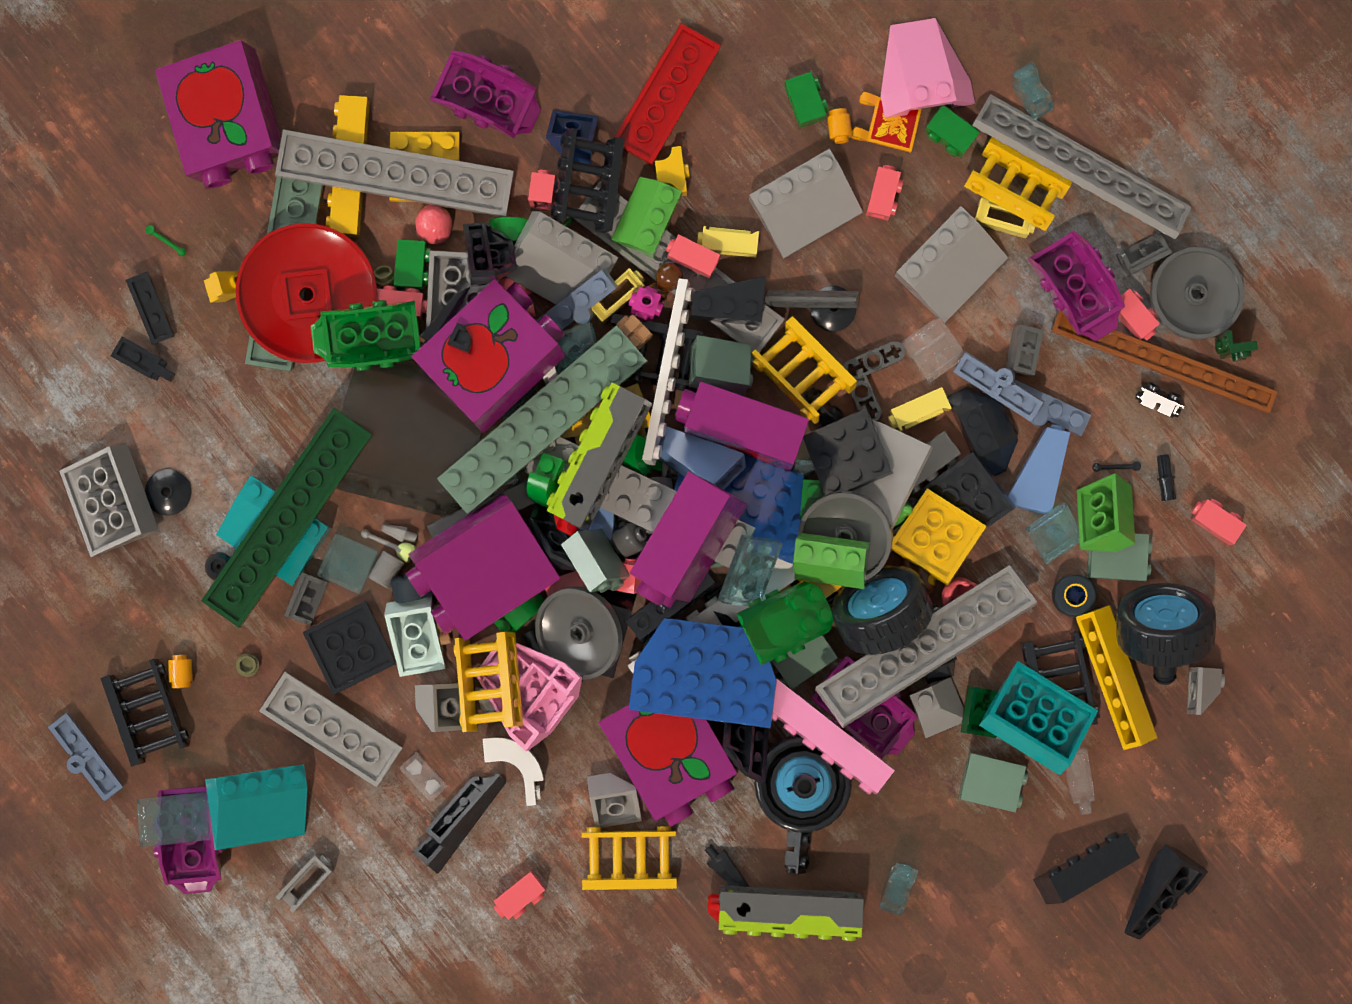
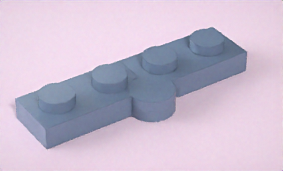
M604 268L537 319L536 322L545 315H548L561 330L573 321L585 324L593 317L591 307L619 286Z
M965 352L954 370V373L1030 422L1034 421L1045 401L1014 382L1015 373L1012 369L1002 368L996 371L968 352Z
M1014 380L1015 383L1045 401L1031 424L1042 426L1049 421L1051 424L1065 427V430L1079 437L1082 436L1091 417L1090 414Z
M69 713L64 714L48 727L65 751L71 756L67 761L68 770L74 774L83 773L104 802L125 787Z

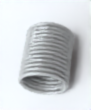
M382 551L383 553H381L368 577L390 589L391 580L400 573L399 571H401L404 562Z

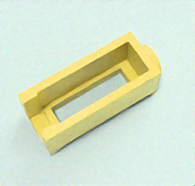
M981 197L979 200V207L974 219L981 226L1025 239L1029 233L1033 234L1035 226L1024 220L1021 227L987 217L989 208L1012 215L1015 214Z
M704 226L703 232H698L697 244L721 255L756 258L759 231L751 234V231L709 227V230H706V226Z
M629 268L615 280L619 286L628 279L634 287L608 310L599 302L591 307L602 324H605L612 318L613 314H616L627 305L632 293H637L639 287L645 289L643 284L645 279L637 270L632 272Z
M941 387L889 411L891 416H888V420L893 429L897 428L901 432L903 429L911 428L952 408Z

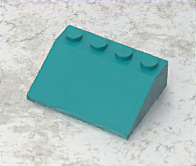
M250 476L237 495L216 535L237 549L276 491L256 477ZM316 518L277 576L291 586H294L332 528Z
M1017 661L990 704L979 726L1058 775H1061L1071 765L1098 710Z
M304 764L205 779L215 850L305 835L307 781Z

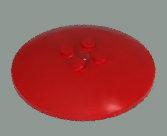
M302 223L288 225L264 236L250 249L244 258L236 281L237 309L249 335L257 344L272 355L296 363L326 361L314 353L311 325L321 317V311L347 309L349 304L363 303V307L373 306L372 302L377 301L375 275L363 251L344 234L318 224ZM302 289H310L313 292V298L309 301L302 300L299 295Z

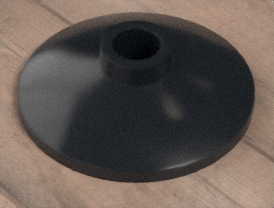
M827 286L819 291L847 290L839 286ZM810 308V313L818 327L825 331L837 332L847 328L852 323L856 315V308H838L835 312L831 311L830 308Z
M165 469L156 472L149 478L145 486V494L154 512L171 516L180 513L187 507L191 499V486L187 478L180 472ZM164 488L170 489L168 496L163 495L162 491Z

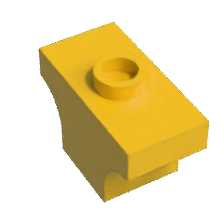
M681 146L672 147L668 158L655 161L657 181L681 190L682 196H687L685 178L689 177L688 163L683 164Z
M239 271L214 272L209 275L210 278L204 280L210 303L226 302L236 298V281Z

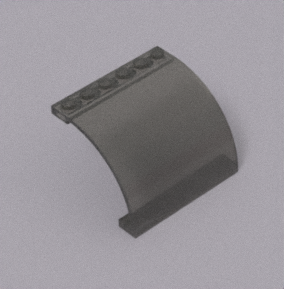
M414 359L394 362L393 367L380 368V364L371 365V369L358 371L355 367L341 412L372 433L373 436L345 475L337 490L443 517L463 509L437 478L480 442L482 431L421 369Z

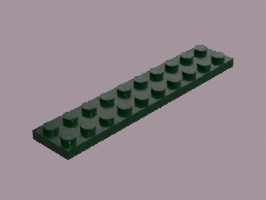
M333 408L201 602L238 628H241L373 434L336 408Z

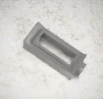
M319 854L314 855L276 898L278 900L283 899L291 907L290 911L294 913L335 870L331 867L333 862L324 854L322 856ZM317 865L324 873L298 899L291 890Z

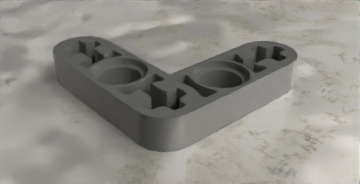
M896 341L887 343L852 358L843 365L848 370V365L857 367L860 365L858 360L862 359L863 367L867 372L863 373V368L856 371L854 378L857 380L856 387L859 385L865 386L868 394L864 398H859L855 395L854 389L850 395L858 412L866 409L865 404L860 407L859 403L872 398L873 402L868 404L871 410L876 409L877 411L872 420L878 421L881 416V408L867 376L900 362L905 356V348L901 343ZM892 346L895 349H900L901 352L898 353V358H895L893 355L886 358L888 363H884V358L879 351L883 350L885 355L891 351ZM870 355H876L879 358L880 364L878 367L871 368L868 366L867 358Z

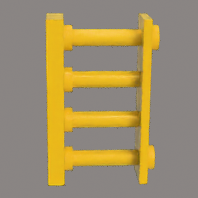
M991 137L982 153V156L987 158L980 173L973 170L964 187L1028 221L1035 227L1046 231L1055 217L1054 214L1049 212L1055 198L1063 199L1072 181L1063 178L1053 170L1042 166L1037 161L1022 155L1019 151ZM995 163L1007 169L1000 185L988 179ZM1016 174L1028 181L1020 196L1008 190ZM1036 186L1048 192L1041 207L1028 201Z
M792 316L786 321L785 336L762 356L756 350L752 352L754 357L752 365L757 371H763L801 409L800 413L803 417L809 419V421L812 420L816 424L820 416L817 410L839 390H845L850 394L856 388L857 380ZM797 341L802 346V351L777 372L768 362L788 344ZM813 357L818 362V367L793 388L784 378L807 358ZM829 373L833 377L834 383L809 404L801 394L823 374Z
M496 633V641L470 644V639L465 641L463 638H455L454 655L457 661L461 709L459 721L462 732H477V724L503 721L504 727L523 726L515 633ZM489 651L498 652V665L472 668L471 654ZM500 675V688L474 691L473 677ZM501 697L502 712L476 714L475 700Z
M657 826V830L601 831V827H587V831H582V838H589L590 874H587V878H583L582 890L677 888V877H672V873H669V836H676V830H671L670 826ZM660 836V873H658V877H648V873H646L645 837ZM599 837H613V874H611V878H601V874H599ZM622 837H636L637 873L634 874V878H625V874L622 873Z

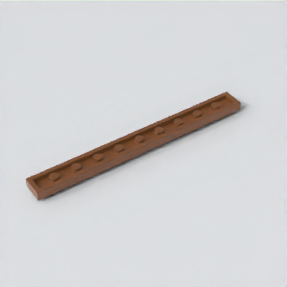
M1062 311L1057 313L1051 329L1053 334L1266 414L1270 413L1278 392L1115 330L1097 341L1082 334L1077 335Z

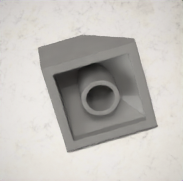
M1189 667L1187 714L1201 715L1221 693V688H1224L1225 675L1222 674V669Z
M951 677L907 695L914 713L918 716L917 720L925 738L962 723L964 708Z
M458 683L415 685L416 710L431 732L462 730L459 721L461 709Z
M611 773L587 777L595 827L603 828L642 821L637 791L634 785Z

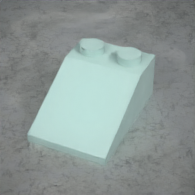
M432 595L411 602L398 603L394 601L386 603L384 615L400 677L446 669L437 623L430 612L434 609L433 606H435Z

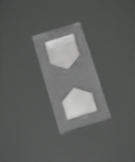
M418 752L413 754L399 768L430 803L448 787Z

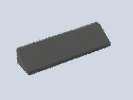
M769 290L764 296V301L768 307L859 308L860 292Z

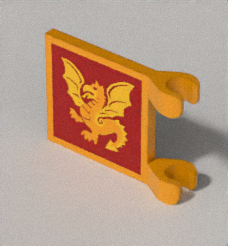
M863 92L859 103L875 106L869 131L858 127L854 128L852 131L853 137L851 138L911 153L921 109L910 110L904 116L885 118L881 97Z

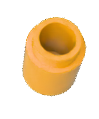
M845 108L830 110L827 117L830 140L835 141V144L849 142V138L853 137L850 114H847V109Z
M173 655V660H168L169 682H171L172 688L191 687L190 681H193L192 659H187V655Z

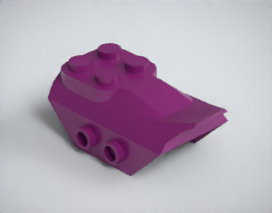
M452 50L430 101L454 111L453 115L465 120L468 117L474 120V124L483 129L490 127L512 138H515L518 134L531 133L541 111L535 97L537 88L512 73L513 69L503 64L500 67L491 63L492 60L484 55L477 57L472 54Z
M1074 230L1027 260L1041 279L1039 283L1046 293L1049 292L1051 294L1054 307L1058 312H1063L1077 335L1082 334L1097 341L1118 328L1119 314L1125 307V304L1114 280L1115 275L1109 266L1105 267L1101 261L1102 255L1096 247L1093 248L1086 239Z
M848 656L844 657L821 683L855 662ZM815 690L811 700L832 717L831 721L843 729ZM900 693L895 694L843 727L851 733L850 736L860 744L863 743L880 759H883L887 754L898 755L915 735L913 722L918 716L899 699Z
M206 786L158 790L152 830L153 834H157V844H154L155 858H158L165 885L172 884L180 889L183 894L211 892L214 884L221 880L220 852H223V849L215 850Z

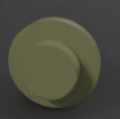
M380 266L375 269L374 275L377 286L384 287L394 283L395 272L391 267Z
M243 654L236 661L238 673L245 677L255 675L260 667L258 658L253 654Z

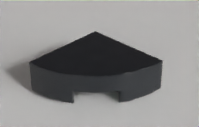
M457 322L447 344L470 354L472 350L471 336L466 328Z

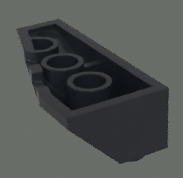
M1165 844L1151 862L1124 933L1140 940L1161 921V914L1169 908L1173 910L1178 905L1176 901L1185 892L1189 895L1195 890L1208 871L1180 850Z

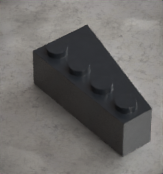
M1113 832L1104 837V842L1085 848V852L1069 857L1065 863L1054 866L1047 870L1046 873L1033 879L1045 903H1064L1138 860L1140 857L1127 833L1118 834Z

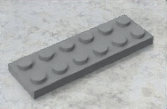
M284 672L259 711L375 787L379 786L403 749L396 742L287 672Z

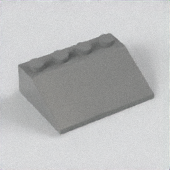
M830 149L749 195V202L783 259L863 213L841 167Z
M960 206L896 272L894 277L945 324L1008 257L983 227Z
M532 211L514 245L517 269L506 275V277L557 305L605 268L610 274L618 257L542 212Z
M430 251L426 328L457 292L470 287L458 311L460 312L488 285L470 284L467 255L465 252Z
M872 420L893 474L851 492L860 493L875 501L887 515L893 530L933 447L883 423Z
M128 444L108 446L59 471L90 557L100 555L159 531Z

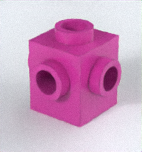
M646 286L645 289L639 287L637 293H632L629 301V306H632L631 315H634L643 322L653 321L655 315L660 316L664 303L660 302L661 294H658V291ZM642 300L650 302V304L645 305Z

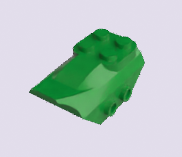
M386 300L373 301V306L363 307V303L349 304L347 309L321 311V317L311 325L314 353L326 360L328 368L356 367L358 371L371 369V365L380 364V368L393 367L394 362L413 359L411 356L420 349L415 301L387 304Z
M806 581L780 593L776 589L765 594L766 600L762 601L759 597L747 603L749 608L736 613L760 665L773 659L778 663L789 657L788 652L791 651L794 655L806 649L804 644L828 633L834 621L832 610L820 587Z

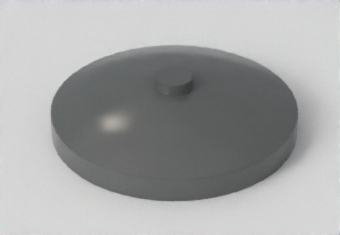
M1189 247L1170 255L1156 270L1150 288L1151 305L1161 324L1173 334L1190 340L1209 339L1226 331L1238 318L1244 303V285L1236 266L1226 256L1206 247Z
M838 491L819 498L804 514L798 530V535L800 533L870 542L866 580L872 578L882 569L892 549L893 534L887 515L875 501L856 492Z
M566 587L547 597L538 610L535 632L539 648L543 654L565 662L582 677V680L598 677L615 664L622 648V628L616 612L601 595L595 591L589 592L584 587Z

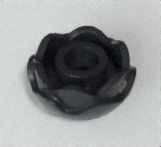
M216 552L210 555L205 562V572L208 577L215 581L231 557L223 552Z

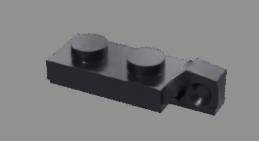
M123 336L111 354V357L156 381L161 376L172 382L176 375L165 369L167 362L163 361L162 358Z

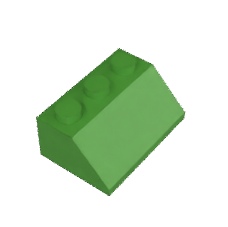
M639 177L611 240L654 259L680 202L682 191L660 181Z
M1114 473L1077 490L1079 541L1082 550L1117 552L1135 544L1132 486Z
M800 533L796 538L793 560L795 579L865 589L870 542Z

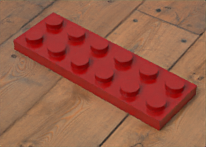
M680 24L615 136L625 139L623 150L653 166L718 54L721 45L684 24Z

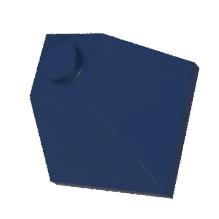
M553 110L546 139L560 154L562 153L560 140L565 130L577 129L576 138L595 142L598 116ZM575 147L573 161L590 164L593 151Z

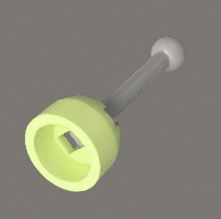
M367 529L361 532L363 538L373 539L395 549L398 558L407 563L411 560L408 554L416 549L415 545L406 542L397 546L371 534Z

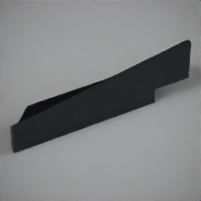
M498 773L493 777H471L427 827L425 832L430 837L421 843L413 853L436 874L440 873L506 784V781Z

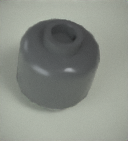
M627 523L613 532L611 545L617 554L630 557L644 549L647 539L646 531L643 527H639L634 523Z

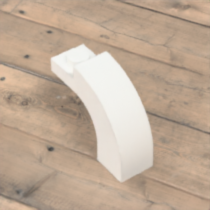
M484 738L485 762L506 761L515 765L521 771L524 778L527 806L537 805V800L541 799L540 785L536 786L535 781H543L544 774L531 750L525 751L514 740L509 738Z

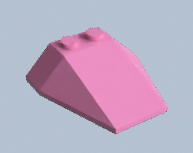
M936 18L890 26L880 95L885 118L904 116L910 110L951 104L952 108L975 104L971 81Z
M516 643L523 726L505 727V729L518 745L525 751H529L553 732L577 700L582 677L565 662ZM491 651L480 667L498 665V652ZM499 674L477 677L484 690L496 689L501 686ZM501 697L489 699L495 711L502 712Z

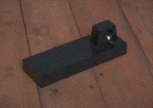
M147 271L126 279L125 281L151 344L153 345L174 337L175 335L149 272Z

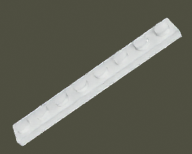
M679 278L670 319L642 458L649 465H655L656 459H660L662 453V446L659 444L661 436L664 437L666 433L664 419L665 414H669L671 408V400L668 399L670 391H674L676 379L673 375L674 370L679 367L680 355H678L679 346H683L685 333L682 332L683 325L687 324L689 319L687 305L688 301H692L694 289L687 279Z

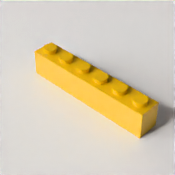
M339 95V102H335L334 114L338 116L337 125H333V139L367 144L370 107L367 97ZM332 187V193H328L327 203L328 207H331L330 216L326 217V227L332 228L350 238H360L363 192Z
M1110 605L1077 616V623L1123 750L1138 747L1157 739L1129 657L1122 651L1117 642L1116 621Z

